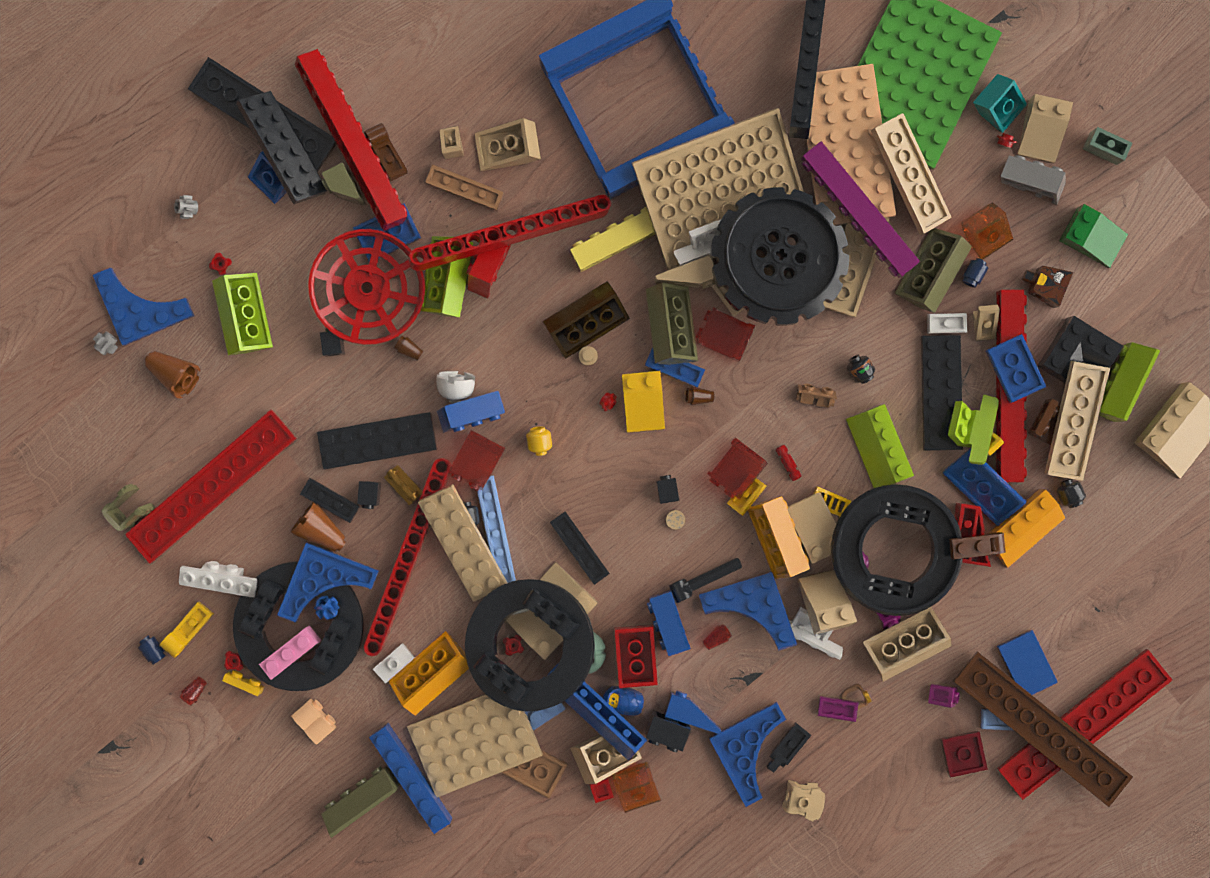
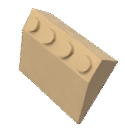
M1181 383L1134 443L1176 477L1181 478L1210 442V399L1192 383Z
M556 562L540 579L556 584L571 593L583 606L587 614L598 603L589 592ZM530 610L511 615L506 619V622L544 660L563 641V637L549 628L548 624L539 617H536Z

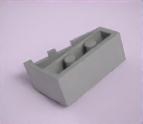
M1009 155L1001 174V182L1022 191L1026 189L1035 192V196L1039 198L1042 195L1053 199L1052 203L1057 205L1066 184V175L1059 167L1053 166L1049 168L1039 161L1030 162L1026 161L1022 156L1015 155L1013 157Z

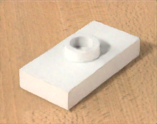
M967 313L927 314V334L967 333Z
M402 643L373 670L386 684L415 657Z

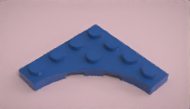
M112 268L93 275L123 346L194 317L187 298L172 302L148 301L128 291L119 281Z
M305 543L277 616L297 622L301 612L313 598L333 587L357 585L372 589L379 570L310 543Z
M772 572L699 594L705 614L729 611L740 613L761 624L773 639L778 651L797 645Z
M777 702L722 730L721 734L716 733L709 737L745 807L762 799L756 778V761L765 737L776 726L786 720Z

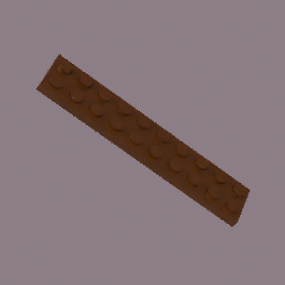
M979 652L973 655L953 680L955 684L1106 806H1111L1133 778L1131 774Z

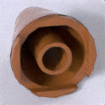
M157 351L149 353L145 358L146 368L176 398H183L181 395L184 393L188 395L199 381L197 372L200 371V368L194 363Z
M312 502L304 511L305 513L302 517L300 516L291 529V533L332 552L340 551L346 543L344 541V534L319 505Z

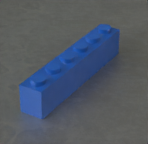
M557 665L548 673V675L554 671ZM585 681L571 697L565 700L571 708L628 761L647 741L643 735Z
M387 723L372 733L369 737L432 832L435 834L449 825L452 816L440 798L436 797L431 785L390 724Z

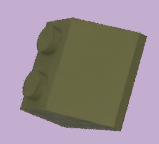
M343 163L322 172L324 179L321 181L330 194L333 193L338 198L359 205L366 204L350 171Z

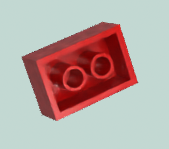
M653 624L614 627L619 688L658 685Z

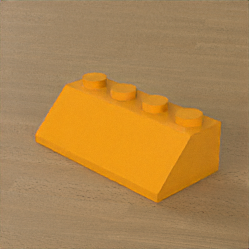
M1046 489L1036 491L1026 500V504L989 532L1004 533L1006 552L995 555L1007 568L1065 519L1059 504Z
M776 497L751 506L748 509V513L774 579L789 578L809 570L808 557L803 552L801 539L796 534L794 521L789 516L788 505L783 500V497Z
M445 631L388 682L401 705L413 715H417L469 669L466 654L450 634Z

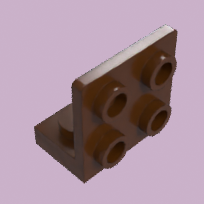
M1046 399L1028 432V434L1049 445L1052 443L1060 409L1058 401L1054 399Z

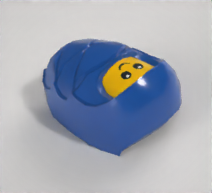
M611 686L603 695V699L621 715H639L642 712L644 697L637 690Z

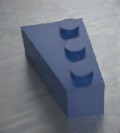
M499 391L450 404L437 411L443 433L451 430L458 432L464 430V426L470 424L472 427L483 424L482 421L489 419L490 422L501 419L500 415L505 413Z
M671 590L649 597L650 602L647 603L650 614H655L656 620L653 621L656 632H661L662 639H659L662 650L666 649L668 656L690 650L691 648Z

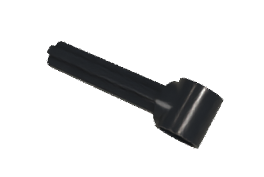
M735 558L689 581L681 579L669 585V588L676 602L679 603L692 597L693 591L741 569V561Z

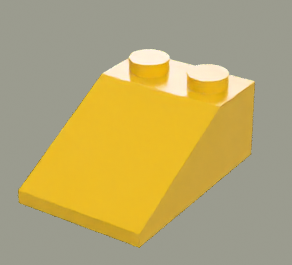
M660 371L622 374L627 433L665 429Z

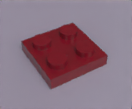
M979 731L941 738L948 776L950 778L988 770Z

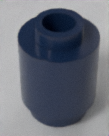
M979 258L971 260L963 274L962 282L972 288L980 285L989 269L986 266L987 263Z
M148 635L139 641L140 646L138 649L152 665L166 656L163 653L165 650L159 646L160 644L154 636L150 638Z

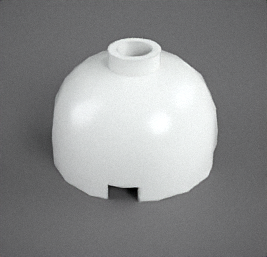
M458 371L440 372L439 375L437 374L436 382L439 394L449 399L450 403H457L471 396L475 386V376L473 374L464 372L463 376L457 374Z

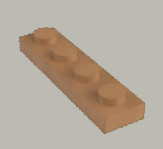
M435 165L431 166L425 182L428 185L495 211L498 210L504 192Z

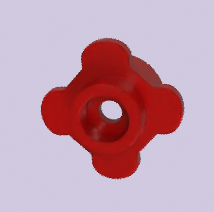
M1005 133L1002 136L997 135L999 138L997 144L1012 148L1013 144L1017 143V141L1013 140L1014 136Z
M216 253L209 263V268L218 271L220 275H225L226 269L232 264V260L223 257L221 253Z
M607 392L601 398L599 404L605 412L615 406L617 396L614 393L610 394Z
M520 635L504 638L503 644H505V653L508 656L524 651Z
M232 651L226 652L225 669L242 670L243 664L239 654Z

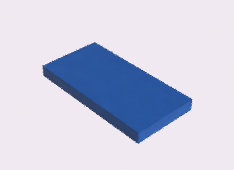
M970 448L943 471V474L976 506H981V511L999 526L1026 504V500L987 463L983 465L971 464L969 462Z

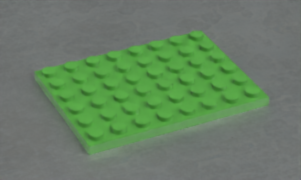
M890 0L858 66L874 65L882 124L903 113L928 168L933 170L1002 32L938 0Z

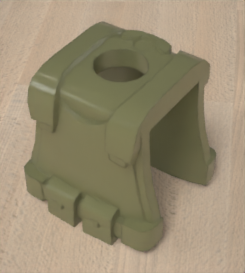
M129 484L121 488L117 492L118 496L112 503L106 504L102 509L103 516L117 531L135 526L137 524L136 521L140 517L149 514L155 509V506L149 503L138 507L128 518L118 509L139 490L136 485Z

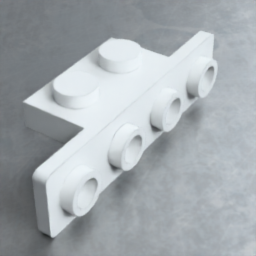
M721 220L689 231L691 244L674 251L680 266L710 255L713 237L721 235L720 231L717 230Z
M209 561L201 569L181 566L180 585L252 598L256 596L257 579L243 576L244 568H238L237 565H221L216 561Z
M800 607L792 621L789 620L795 639L802 640L812 648L819 649L828 656L840 660L843 647L828 640L833 630L814 635L807 610Z

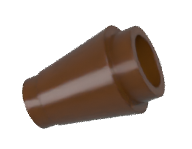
M401 335L394 346L397 353L417 361L423 353V350L407 336Z
M692 386L686 389L685 401L690 403V405L714 402V391Z

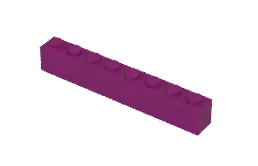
M822 141L803 155L801 158L803 162L801 164L807 172L811 171L813 173L815 182L820 187L823 186L826 189V195L832 202L836 201L840 206L838 209L844 217L848 216L852 221L851 226L857 232L860 231L863 234L864 242L877 251L875 253L877 258L881 262H886L889 266L887 269L892 276L901 278L920 262Z

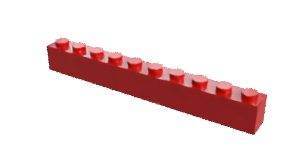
M318 49L297 56L295 67L382 230L385 231L403 224L407 218V210L403 204L401 205L396 189L392 188L387 172L383 171L379 157L372 151L371 142L364 136L360 122L356 121L352 107L347 104L343 90L336 83L334 73L330 72L327 67L326 58L320 54Z
M999 290L996 292V305L1000 309L996 330V345L1021 334L1027 342V334L1024 333V325L1027 323V315L1024 314L1027 296L1024 295V290ZM996 375V398L999 400L996 414V435L1004 442L996 450V472L1006 482H1024V478L1027 476V469L1024 467V459L1027 457V450L1024 448V440L1027 438V430L1024 429V421L1027 419L1024 402H1026L1027 396L1009 403Z

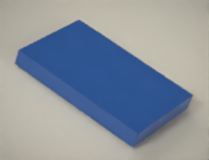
M405 203L403 205L407 210V218L403 224L383 231L377 218L374 217L353 227V230L373 229L383 231L395 236L406 245L421 239ZM358 236L357 238L362 248H373L376 237ZM383 239L381 251L390 254L400 249L390 241ZM365 254L370 262L371 254Z
M1022 334L986 350L1009 403L1046 387Z
M1029 630L997 646L1012 679L1031 695L1058 683L1033 630Z

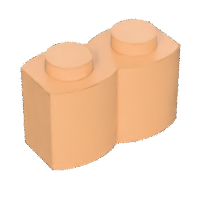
M310 699L291 717L317 745L336 728V722L331 715H326L322 711L323 707L319 701Z

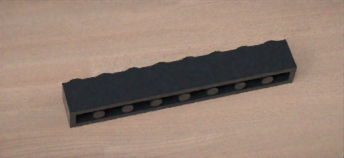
M806 0L789 138H809L825 0Z

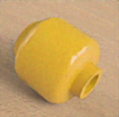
M544 426L530 428V431L526 434L528 450L535 453L536 456L547 454V451L552 448L550 431L545 429Z

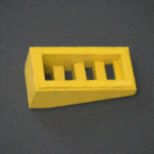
M816 486L813 494L824 493L823 499L825 502L827 497L831 496L827 507L830 513L839 517L852 502ZM835 498H836V499H838V501H837V504H836V506H835V509L833 510V509H831V507H832L833 502H834V500H835ZM843 501L845 502V504L842 509V512L840 513L838 512V509L840 507L841 502Z

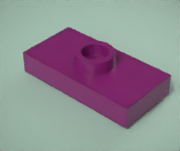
M820 696L817 716L856 722L859 702Z

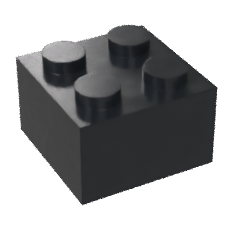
M653 710L645 730V735L649 739V743L657 746L659 744L666 745L668 750L677 753L678 750L683 752L691 728L689 724L667 718L663 713Z

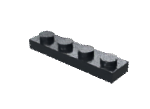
M566 511L550 522L594 585L610 574Z

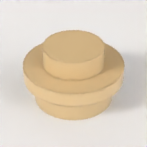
M586 346L580 350L579 360L582 364L592 365L597 361L598 354L593 347Z

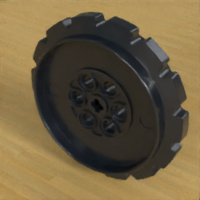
M783 187L763 189L761 197H758L753 192L738 200L735 204L737 211L728 210L719 222L717 230L720 231L721 235L713 237L710 258L717 261V264L712 267L713 277L718 288H726L727 292L724 294V298L737 311L745 308L747 310V318L762 324H766L769 319H773L776 326L794 325L799 321V316H802L807 321L821 313L825 309L823 302L832 303L841 291L843 283L840 282L839 277H845L849 268V255L845 254L842 250L848 245L843 227L833 224V220L836 218L834 213L822 202L818 205L813 204L812 195L796 189L791 194H786ZM768 235H774L777 241L774 243L770 242ZM787 238H793L796 245H790ZM756 250H762L765 253V257H758ZM778 253L783 257L782 260H779V256H776ZM795 256H801L803 263L796 262ZM764 268H770L773 272L772 276L766 275ZM783 271H789L792 278H786L783 275Z

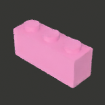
M309 625L259 665L272 680L318 644L321 639Z

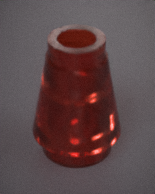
M722 624L721 626L718 625L702 642L710 650L728 642L732 635L728 628Z
M198 676L181 691L182 693L179 697L192 706L193 703L198 701L207 682Z

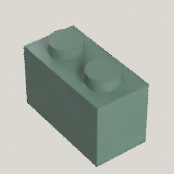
M1097 127L1089 133L1083 150L1118 165L1125 161L1133 143Z

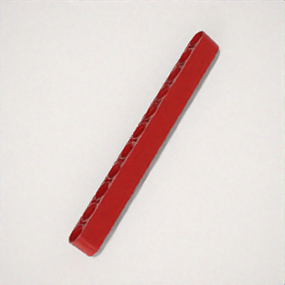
M598 195L418 247L410 252L409 264L413 270L423 271L600 219L608 214L611 200L606 195ZM597 204H603L606 208L601 209ZM585 209L588 213L582 214L579 210ZM566 214L570 219H564L561 215ZM548 219L552 222V224L547 225L543 222V220ZM525 225H531L534 229L528 230L525 228ZM513 230L516 234L509 235L506 231ZM488 236H496L497 240L492 241L488 238ZM477 241L479 245L472 246L469 242ZM458 246L461 250L455 252L451 250V247ZM438 251L442 255L440 257H435L432 255V253ZM415 257H421L423 261L417 263L413 259Z
M439 458L434 461L419 500L445 488L452 468L449 460ZM441 461L447 464L445 472H440L437 468L438 463ZM434 479L440 482L438 490L431 488V482ZM419 504L414 512L364 644V651L369 656L378 655L384 648L430 527L427 518L424 526H420L417 523L418 516L423 515L426 518ZM413 533L417 534L420 538L417 544L412 543L410 540V536ZM406 551L410 552L413 556L411 562L405 561L403 557ZM399 569L406 573V577L403 580L397 577ZM393 587L399 591V596L396 598L390 595V589ZM384 606L391 607V615L384 614ZM377 624L384 625V633H379L376 630ZM370 642L377 643V651H372L370 649Z

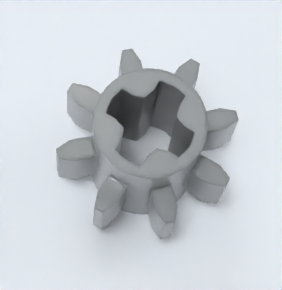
M191 195L180 196V199H176L174 203L175 213L180 214L182 219L193 218V215H196L198 212L197 201L192 200Z
M107 331L104 334L98 332L93 338L96 343L93 347L103 355L107 353L113 354L118 348L115 344L118 340Z

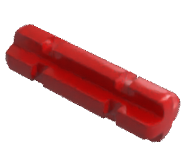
M781 445L776 448L778 456L782 457L780 460L786 471L790 472L791 480L795 481L801 478L802 474L799 469H796L797 465L791 454H788L789 450L786 445Z

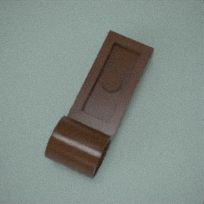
M380 123L365 130V137L370 140L371 148L374 154L379 157L380 164L384 171L387 172L390 181L408 174L407 168L391 143L384 125Z
M1003 532L949 539L951 559L1006 552Z

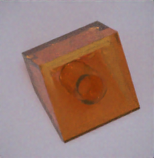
M993 202L961 222L966 239L982 260L1014 240L1006 212Z
M648 762L622 769L612 775L616 793L625 813L661 801Z

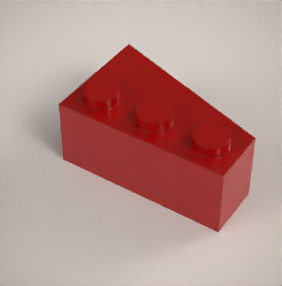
M488 236V238L492 241L497 240L496 236ZM511 245L474 256L476 260L474 264L469 265L466 272L469 275L467 290L487 299L489 298L490 288L493 282H496V275L501 265H503Z
M956 503L954 517L959 525L962 538L985 535L981 506ZM988 555L963 558L962 563L991 567Z

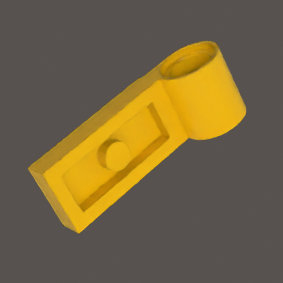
M200 601L197 602L159 646L173 658H176L214 613Z

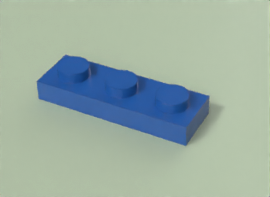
M653 348L645 363V366L697 388L705 369L691 363L657 364L655 363Z

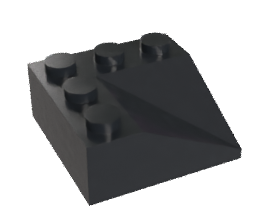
M1071 316L1063 323L1039 362L1038 367L1066 384L1071 361L1109 368L1120 353L1123 345L1076 316Z

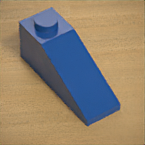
M676 690V693L671 692L664 712L665 717L721 734L720 727L697 704L687 697V693Z

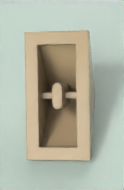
M459 127L441 129V148L445 159L464 156Z

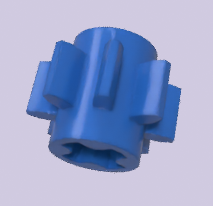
M328 596L320 597L314 607L316 615L320 619L323 617L326 620L334 618L340 608L337 605V600L334 597L330 599Z

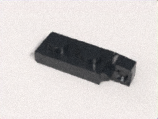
M795 722L773 749L769 756L772 759L766 767L774 773L779 766L784 767L788 765L811 737V734Z

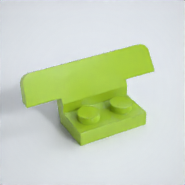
M983 394L980 411L970 410L963 401H955L948 436L958 446L971 447L969 457L971 464L983 465L987 461L999 400L996 397Z

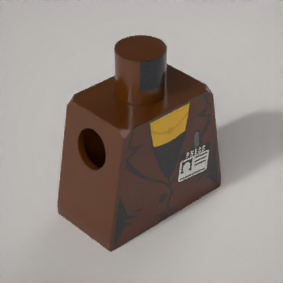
M1041 266L1037 268L1036 273L1026 270L1022 280L1031 284L1028 290L1029 294L1050 307L1057 308L1061 305L1073 272Z

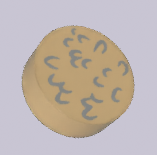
M678 510L670 511L666 516V523L671 529H680L685 523V516Z

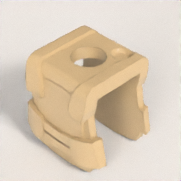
M788 780L787 791L782 804L785 812L805 816L804 818L812 822L816 819L818 820L825 804V793L818 787V783H807V785Z

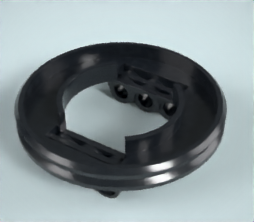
M884 485L868 490L858 496L840 515L831 541L832 564L842 587L854 600L864 607L885 615H911L935 605L954 585L959 575L963 558L951 559L949 539L962 538V535L951 511L931 493L908 485ZM884 517L922 525L929 535L931 541L930 561L924 572L911 582L871 574L864 563L862 553L864 538L868 530Z
M298 561L274 566L256 577L257 589L254 598L240 596L234 612L233 637L236 649L243 663L261 681L282 690L308 691L330 683L349 667L360 648L364 622L359 600L350 585L333 587L320 593L316 597L328 596L329 599L334 597L340 608L337 615L332 618V623L325 632L321 644L316 649L314 658L303 661L296 660L271 680L259 665L275 652L263 629L280 596L287 592Z
M517 580L496 588L478 604L467 626L465 654L473 679L489 698L513 710L539 711L564 702L583 684L590 671L594 657L595 641L593 628L583 606L564 588L543 580ZM523 609L532 611L536 617H539L548 624L549 628L555 630L563 637V654L559 664L552 673L537 681L526 682L495 656L498 655L497 637L501 626L512 614Z

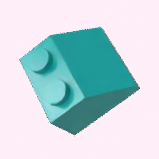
M1000 74L993 78L973 102L978 113L1001 133L1008 128L1027 106L1015 80Z

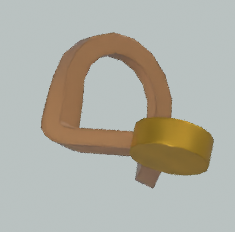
M855 684L844 690L841 699L846 700L849 692L860 690L865 701L858 705V709L866 707L872 702L867 690L864 691L860 684Z

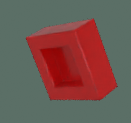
M608 778L596 784H590L595 803L614 798Z

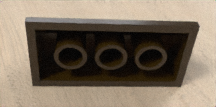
M606 281L542 322L566 359L630 318L618 295L609 282Z

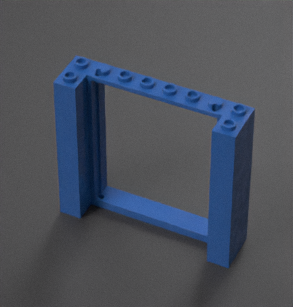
M646 0L539 55L540 66L610 200L639 185L632 162L735 124L732 117L727 116L722 105L717 104L714 89L707 85V76L703 69H699L697 56L695 53L691 54L688 48L690 44L687 37L682 36L680 24L671 15L673 7L671 0ZM668 28L714 117L605 172L560 83Z

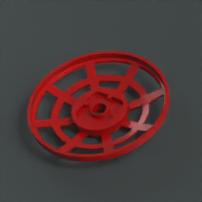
M358 229L335 237L321 249L310 270L308 281L309 297L316 316L331 333L351 343L376 345L398 337L414 323L424 302L425 278L423 271H416L419 281L418 297L407 295V280L403 271L410 268L409 259L399 265L392 256L381 251L383 239L390 241L398 246L408 258L412 250L395 236L383 231ZM358 236L376 237L373 248H358L351 251L348 250L344 241ZM337 245L342 256L333 264L329 274L318 271L317 269L324 256ZM371 254L369 265L358 266L353 256ZM415 257L413 260L419 263L417 257ZM378 258H384L394 268L384 273L380 268L376 267ZM346 261L351 269L346 278L335 276L338 267ZM399 275L401 281V293L390 290L389 280ZM315 278L327 281L326 293L330 305L321 310L317 305L315 297ZM332 283L344 286L345 296L337 301L333 297ZM370 283L373 287L372 291L364 293L361 289L362 284ZM388 298L399 300L396 308L391 314L387 315L382 305ZM405 302L416 304L409 320L397 330L391 320L398 315ZM350 303L357 309L355 320L346 316L339 308ZM376 310L381 320L375 322H362L365 311ZM335 312L343 321L353 325L351 336L335 329L324 316ZM385 325L390 333L385 337L377 339L358 338L361 328H374Z

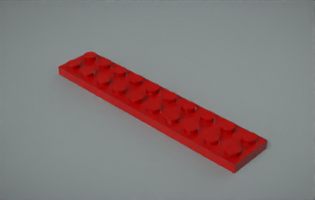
M271 409L125 534L126 537L149 564L153 563L297 439L296 436Z
M1145 649L1060 718L1094 744L1169 684L1172 678L1152 653ZM1030 743L997 768L1022 800L1061 770V768Z

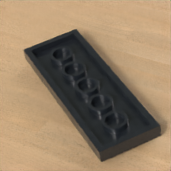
M268 91L238 100L236 104L293 205L325 194L328 190L325 189L320 176L272 92Z
M961 335L921 336L923 451L963 450L962 446H958L948 436L955 401H962Z
M431 412L317 432L323 470L437 450Z

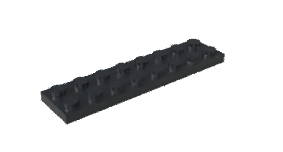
M209 57L188 87L189 91L249 129L250 127L236 103L240 99L264 93ZM278 102L318 173L336 145L333 136Z

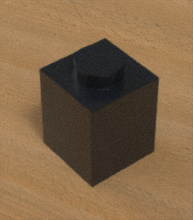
M327 328L325 332H320L323 356L329 357L345 354L343 339L331 333Z
M671 475L660 476V480L656 481L660 504L680 501L676 478H671Z
M359 481L357 504L362 505L364 509H374V506H378L381 482Z

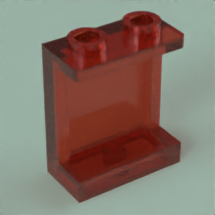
M715 307L711 311L707 310L703 319L706 321L704 328H699L695 337L698 338L697 344L739 362L756 325L745 323L717 310Z
M471 430L449 469V473L452 474L451 478L458 482L463 480L469 483L468 487L475 491L479 489L483 491L498 461L502 458L505 448Z
M735 437L731 442L732 447L714 470L712 472L709 471L707 474L711 477L709 481L716 487L721 485L725 488V494L732 499L737 497L740 500L768 463Z

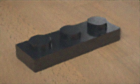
M312 478L308 479L300 493L303 497L315 502L349 523L352 522L360 508L358 504Z

